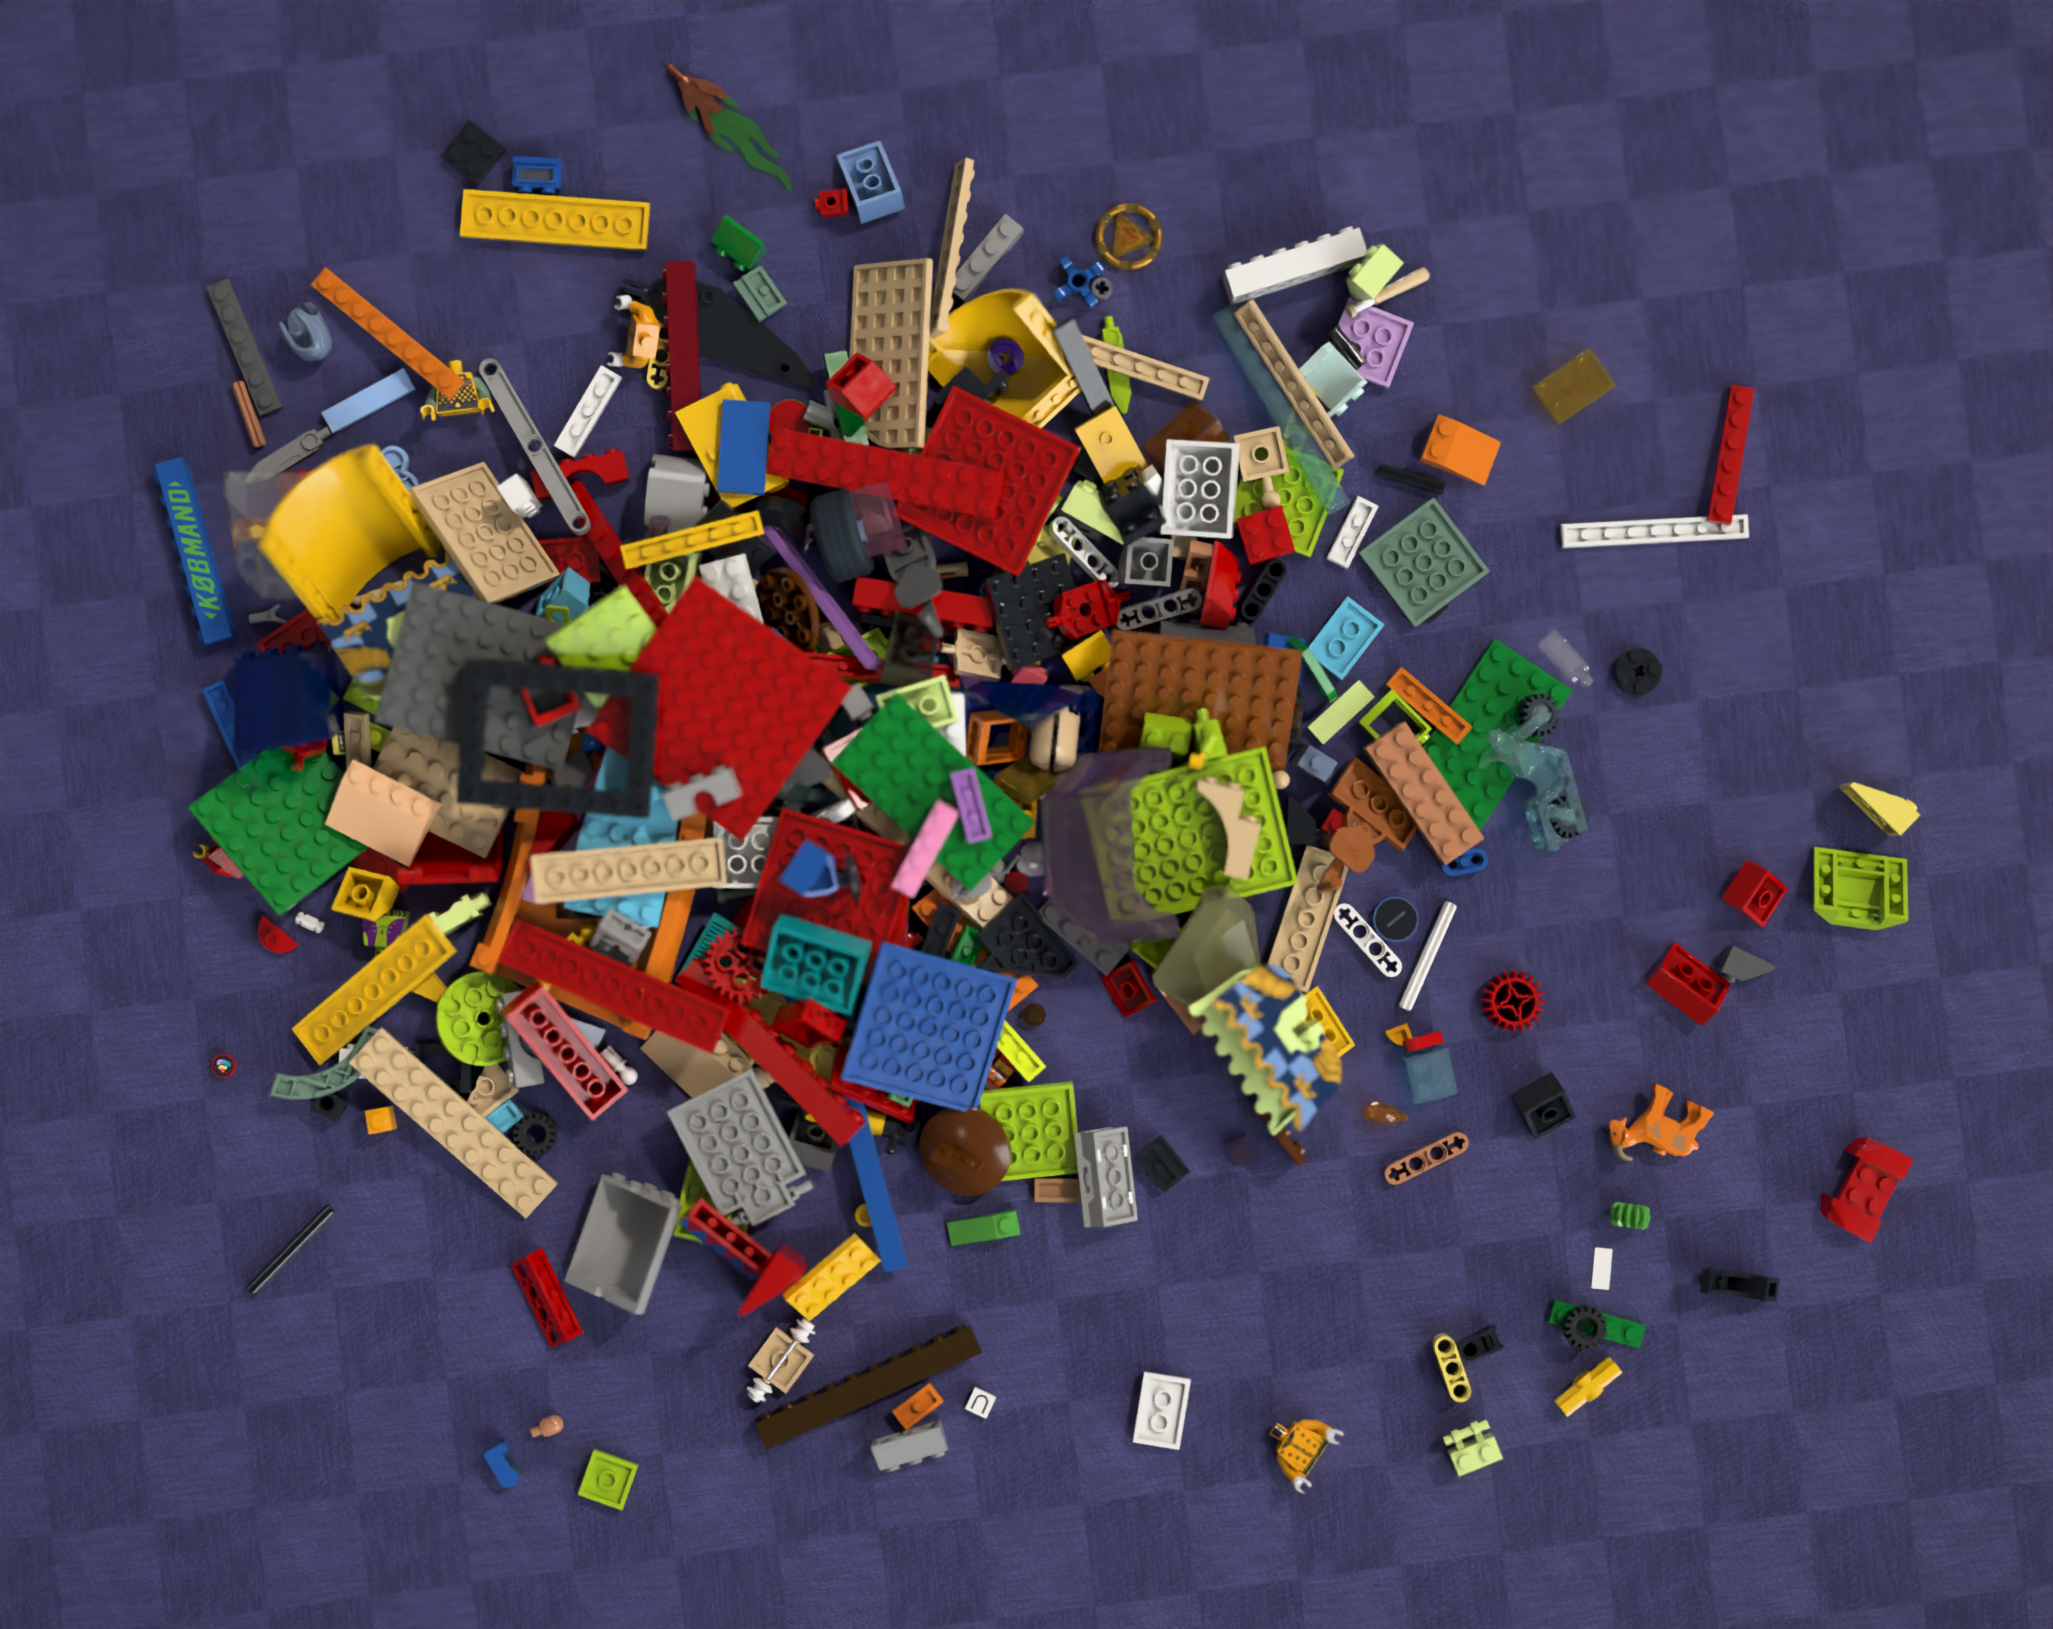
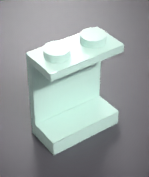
M1330 342L1323 345L1299 369L1310 388L1315 391L1320 400L1331 410L1328 413L1329 417H1332L1334 414L1340 416L1349 407L1346 403L1351 398L1355 401L1364 393L1362 387L1367 383Z

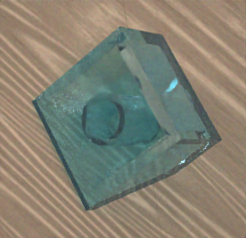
M1448 1047L1402 1057L1413 1104L1438 1100L1458 1093Z

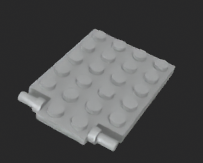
M752 1068L667 1111L718 1212L724 1216L743 1207L744 1210L739 1212L738 1216L729 1220L736 1227L749 1223L755 1226L795 1206L794 1200L800 1198L801 1194L814 1188L810 1180L796 1187L792 1185L787 1188L786 1184L805 1175L806 1171Z

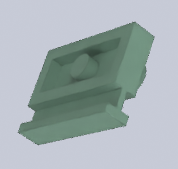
M761 265L732 284L758 323L787 306V302Z

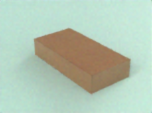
M1035 1178L1034 1202L1081 1203L1079 1178Z

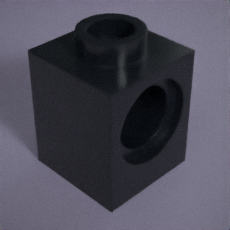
M334 1092L325 1096L311 1098L313 1104L310 1108L331 1121L337 1122L342 1117L351 1100ZM326 1097L332 1098L334 1102L332 1109H327L324 1106L323 1102Z

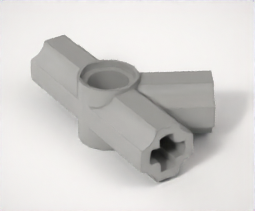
M827 389L823 391L825 406L810 400L802 420L828 431L830 438L842 440L840 428L834 425V420H837L834 403Z

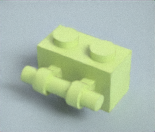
M1487 1420L1479 1423L1477 1421L1472 1422L1469 1427L1459 1431L1455 1429L1450 1431L1451 1434L1443 1437L1446 1446L1452 1443L1456 1445L1448 1449L1447 1452L1458 1476L1503 1459L1494 1436L1491 1433L1482 1435V1431L1490 1428ZM1472 1435L1475 1436V1439L1470 1440L1465 1443L1462 1442V1439H1465Z

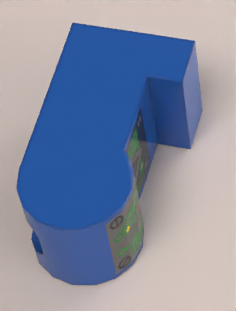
M506 1439L486 1450L483 1456L499 1483L505 1488H511L520 1480L521 1471L518 1466L512 1463L506 1453L510 1449Z

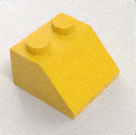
M1102 630L1062 655L1061 660L1076 683L1080 680L1085 683L1095 676L1093 673L1100 667L1102 670L1108 667L1111 645Z
M348 867L331 909L339 913L375 921L392 909L400 887L388 876Z

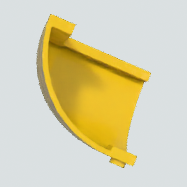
M1004 289L975 298L948 315L949 327L944 334L935 339L929 337L928 371L942 387L953 379L965 366L987 385L997 375L989 366L987 359L990 346L1002 338L1012 339L1017 344H1020L1024 352V364L1017 373L1009 376L1008 390L1000 397L996 395L991 403L1039 428L1047 424L1080 392L1051 330L1057 324L1034 295L1028 291ZM1009 349L1004 354L1000 353V355L1004 357L1003 365H1005V363L1009 359L1013 360L1012 357L1009 356Z

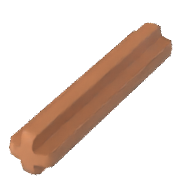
M243 381L235 382L232 384V389L251 443L254 448H261L266 445L246 385Z

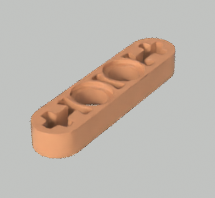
M1461 1132L1450 1133L1387 1165L1384 1169V1178L1390 1184H1401L1463 1153L1468 1148V1138ZM1454 1137L1463 1138L1462 1147L1460 1149L1456 1146L1449 1148L1452 1153L1448 1155L1447 1148L1442 1143L1446 1141V1144L1450 1145L1454 1142ZM1435 1146H1439L1443 1150V1156L1438 1160L1432 1159L1430 1156V1151ZM1413 1157H1419L1422 1160V1166L1418 1170H1412L1409 1166V1161ZM1404 1162L1405 1168L1410 1174L1406 1176V1172L1403 1171L1398 1174L1399 1179L1389 1178L1388 1175L1391 1174L1390 1169L1400 1170L1403 1168L1400 1164Z

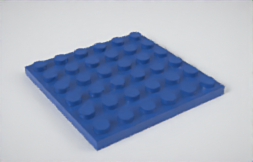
M881 941L840 1078L964 1112L969 1108L968 1106L978 1109L1017 979Z

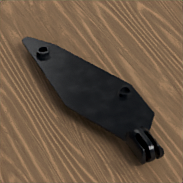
M624 278V284L642 289L643 292L621 287L620 292L641 299L639 303L652 308L656 319L664 325V315H668L667 305H663V291H667L666 282L662 281L653 286H648ZM697 282L700 356L807 388H813L816 385L815 378L795 351L762 323H758L755 317L722 289ZM788 365L789 371L783 373L781 372V367Z

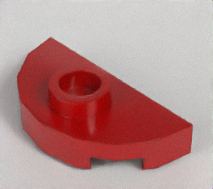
M266 915L262 916L258 924V936L265 948L275 953H286L300 946Z

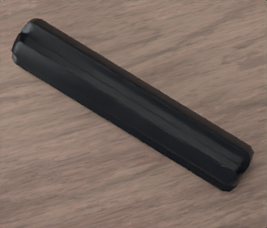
M1383 464L1379 466L1377 472L1379 478L1439 495L1443 494L1446 483Z

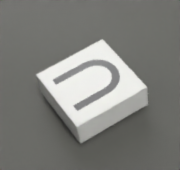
M975 1386L965 1409L986 1419L996 1396Z

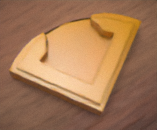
M1407 1023L1384 1031L1393 1043L1404 1046L1403 1040L1412 1038Z

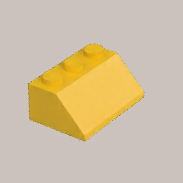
M1316 986L1308 991V993H1305L1304 996L1307 1001L1304 1005L1307 1009V1014L1299 1024L1309 1020H1318L1324 1029L1323 1034L1332 1043L1339 1057H1341L1355 1046L1354 1042L1319 987Z

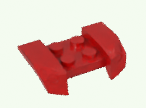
M1858 1137L1843 1150L1856 1156L1836 1198L1822 1192L1820 1212L1841 1228L1872 1243L1882 1223L1878 1220L1899 1179L1904 1180L1914 1159L1878 1141Z

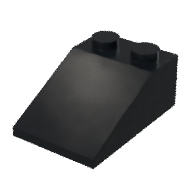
M721 499L693 527L742 514ZM765 533L706 549L717 561L746 554L751 576L776 553L775 546Z

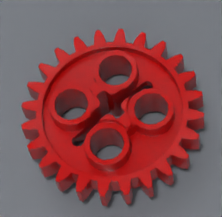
M734 927L732 935L725 930L724 938L717 935V943L710 942L709 947L712 950H706L705 955L709 959H704L703 965L709 966L704 969V974L711 975L707 978V983H715L712 991L720 989L719 997L728 994L729 1002L733 997H737L738 1004H740L744 997L747 1003H750L751 996H754L758 1001L760 999V992L764 995L768 994V989L760 987L764 970L757 971L753 967V964L758 962L765 968L768 952L746 946L749 949L747 953H741L737 949V946L742 945L741 941L746 927L743 928L742 933H739L737 928ZM727 950H731L733 952V955L731 953H728ZM728 960L731 963V967L724 968L719 964V961ZM738 963H740V964L745 963V964H746V967H743V966H742V967L739 968L737 965H738ZM742 977L746 980L747 984L743 986L738 985L735 982V978Z

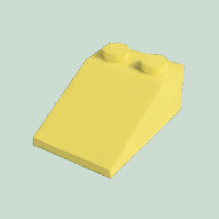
M1854 782L1839 786L1888 836H1900L1920 816L1916 811L1918 808L1909 799L1904 800L1903 798Z

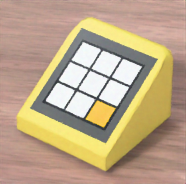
M332 731L333 754L338 756L346 755L345 731Z

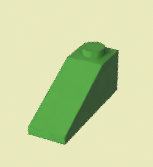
M1016 1209L947 1222L951 1246L1020 1235Z

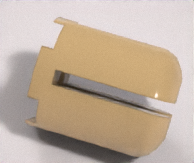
M1048 704L1047 709L1036 712V708L1033 713L1030 759L1033 765L1046 771L1049 769L1053 732L1058 734L1054 772L1069 769L1076 761L1080 714L1078 713V716H1076L1074 713L1069 712L1068 706Z

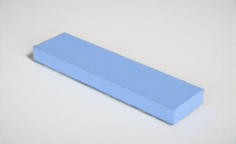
M403 368L321 413L332 433L335 434L416 389Z

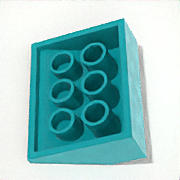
M781 914L773 928L760 987L800 1000L810 998L825 1008L851 1015L866 969L872 942Z

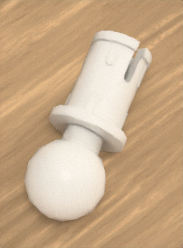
M610 1045L600 1053V1056L613 1069V1072L618 1071L620 1073L619 1079L622 1083L631 1085L636 1082L638 1078L637 1071L633 1067H626L624 1064L627 1060H623Z

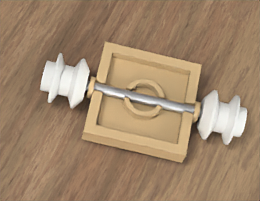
M803 1318L802 1321L796 1320L798 1323L797 1328H790L793 1337H790L780 1328L776 1327L748 1366L763 1376V1378H753L755 1385L753 1387L747 1386L748 1396L758 1403L760 1400L766 1402L764 1395L766 1392L772 1393L770 1383L774 1384L784 1393H787L813 1358L814 1354L800 1344V1342H810L807 1337L810 1333L816 1334L813 1330L815 1326L807 1319Z

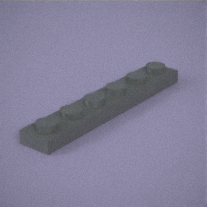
M227 278L206 287L259 415L263 417L282 409V403L231 281Z

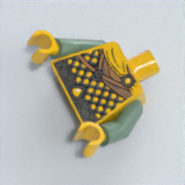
M455 360L448 362V368L462 378L465 383L451 400L432 385L425 405L420 410L422 420H425L426 415H431L432 421L436 420L435 411L436 414L443 417L481 412L484 415V409L490 408L491 412H494L495 409L491 402L490 390L479 377H474L471 372L463 373L462 361Z

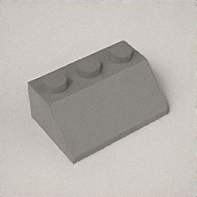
M937 1420L874 1439L871 1449L880 1471L886 1469V1472H891L899 1469V1465L907 1462L909 1465H915L922 1462L924 1457L931 1455L933 1459L945 1455L944 1451L948 1450V1443L941 1420Z

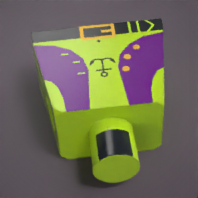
M389 910L375 921L362 918L364 945L376 947L375 957L406 932L410 911Z

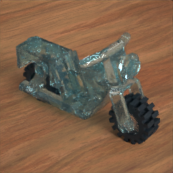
M1548 694L1528 695L1524 697L1525 699L1519 701L1521 705L1516 706V710H1519V713H1515V717H1519V720L1515 721L1510 728L1502 732L1501 728L1488 731V736L1484 737V739L1493 747L1482 756L1478 765L1481 769H1484L1490 762L1501 761L1506 764L1514 779L1524 778L1535 784L1537 791L1522 803L1525 809V817L1529 824L1531 839L1535 849H1546V852L1559 850V845L1569 842L1568 839L1563 838H1573L1581 835L1582 832L1588 831L1587 823L1589 819H1586L1585 815H1589V812L1583 810L1587 806L1585 803L1581 804L1582 800L1578 794L1567 752L1560 748L1523 741L1531 735L1532 737H1539L1553 733V729L1559 726L1556 722L1561 721V717H1557L1561 710H1556L1555 707L1559 704L1552 702L1554 698L1552 696L1547 697Z

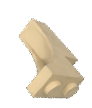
M1206 775L1203 776V779L1197 778L1196 790L1213 803L1220 813L1225 826L1227 847L1222 872L1224 875L1247 880L1261 824L1259 821H1256L1257 817L1243 814L1242 817H1239L1245 791L1243 788H1240L1241 784L1227 781L1226 784L1217 782V778Z

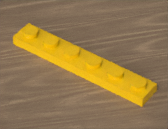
M759 511L623 545L620 548L625 567L630 569L764 534Z

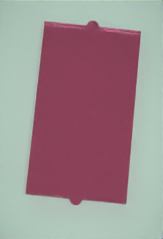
M888 482L874 485L868 483L866 487L850 490L858 520H862L864 531L868 538L866 545L869 555L890 554L891 551L907 548Z

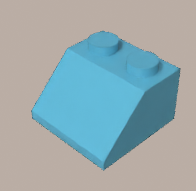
M567 567L539 596L536 616L546 619L545 607L547 605L563 606L569 608L571 622L578 615L580 616L587 611L589 607L590 583ZM552 613V618L555 621H564V616L561 613Z

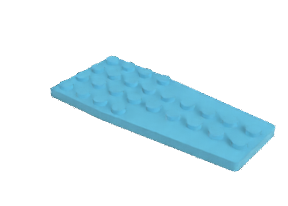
M608 746L595 789L613 790L614 788H619V791H626L628 760ZM655 779L653 780L652 808L649 819L586 814L576 851L675 842L678 820L672 821L662 796L668 791L667 788ZM665 891L565 901L564 908L606 916L611 908L634 923L658 927Z

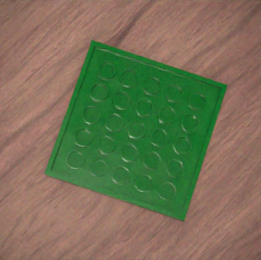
M302 723L299 724L301 729L307 730ZM277 740L190 805L188 810L277 916L280 917L370 847L325 825L345 775L326 752L316 757H306L303 763V770L298 771V762L297 770L295 771L292 769L295 759L294 755L284 751L278 745Z

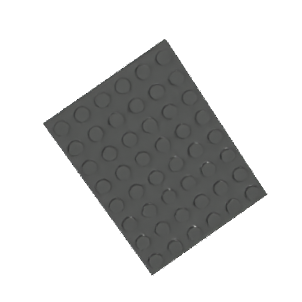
M412 582L375 721L459 744L465 659L468 657L538 662V658L550 653L552 657H555L556 654L545 639L566 624ZM489 686L491 691L487 704L489 721L486 723L485 739L488 741L484 751L562 771L578 710L533 728L517 688ZM527 689L537 715L568 703L563 692ZM575 693L579 704L583 693Z

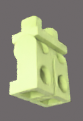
M480 892L475 896L466 894L461 897L463 901L455 902L449 911L442 915L439 912H432L429 916L442 933L447 936L471 922L474 918L479 919L484 916L482 910L493 905L486 892Z

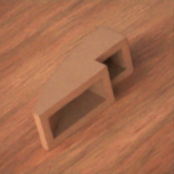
M1191 540L1179 591L1195 587L1202 594L1204 593L1214 544ZM1190 593L1186 600L1181 601L1182 608H1184L1183 604L1188 601H1192L1195 604L1198 597H1193ZM1200 607L1187 613L1198 615Z

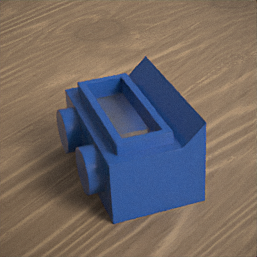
M513 156L512 186L519 193L530 194L532 190H538L542 194L554 195L555 191L562 192L563 163L560 158Z

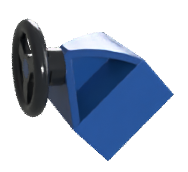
M809 840L804 842L780 881L803 896H824L837 891L839 888H847L848 885L854 899L859 900L862 896L860 877L854 856L851 853H847L845 855L846 868L838 870L836 856Z

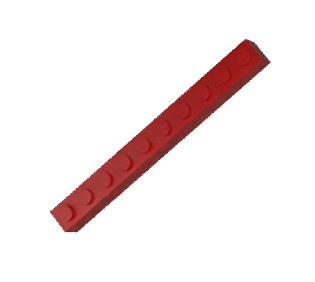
M699 957L694 959L675 980L686 991L732 1010L724 1029L841 1147L847 1144L866 1124L862 1113L855 1108L852 1109L846 1103L847 1099L843 1094L828 1088L829 1080L823 1075H818L813 1070L812 1063L806 1058L802 1059L796 1053V1047L792 1043L785 1041L780 1036V1032L772 1028V1025H769L763 1019V1014L747 1003L745 997L738 1004L737 997H733L729 1002L728 994L719 997L720 989L712 991L715 983H707V978L711 975L704 974V969L709 967L703 965V961L706 958Z

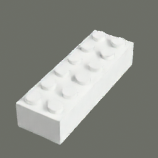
M1352 226L1340 230V234L1332 237L1330 234H1325L1318 237L1316 242L1310 244L1308 241L1297 243L1294 245V249L1286 251V248H1281L1273 251V255L1266 258L1263 255L1251 258L1250 263L1242 265L1241 262L1229 265L1228 270H1225L1222 280L1230 304H1238L1353 267L1357 263L1361 264L1366 258L1364 254L1367 249L1360 228L1353 229Z

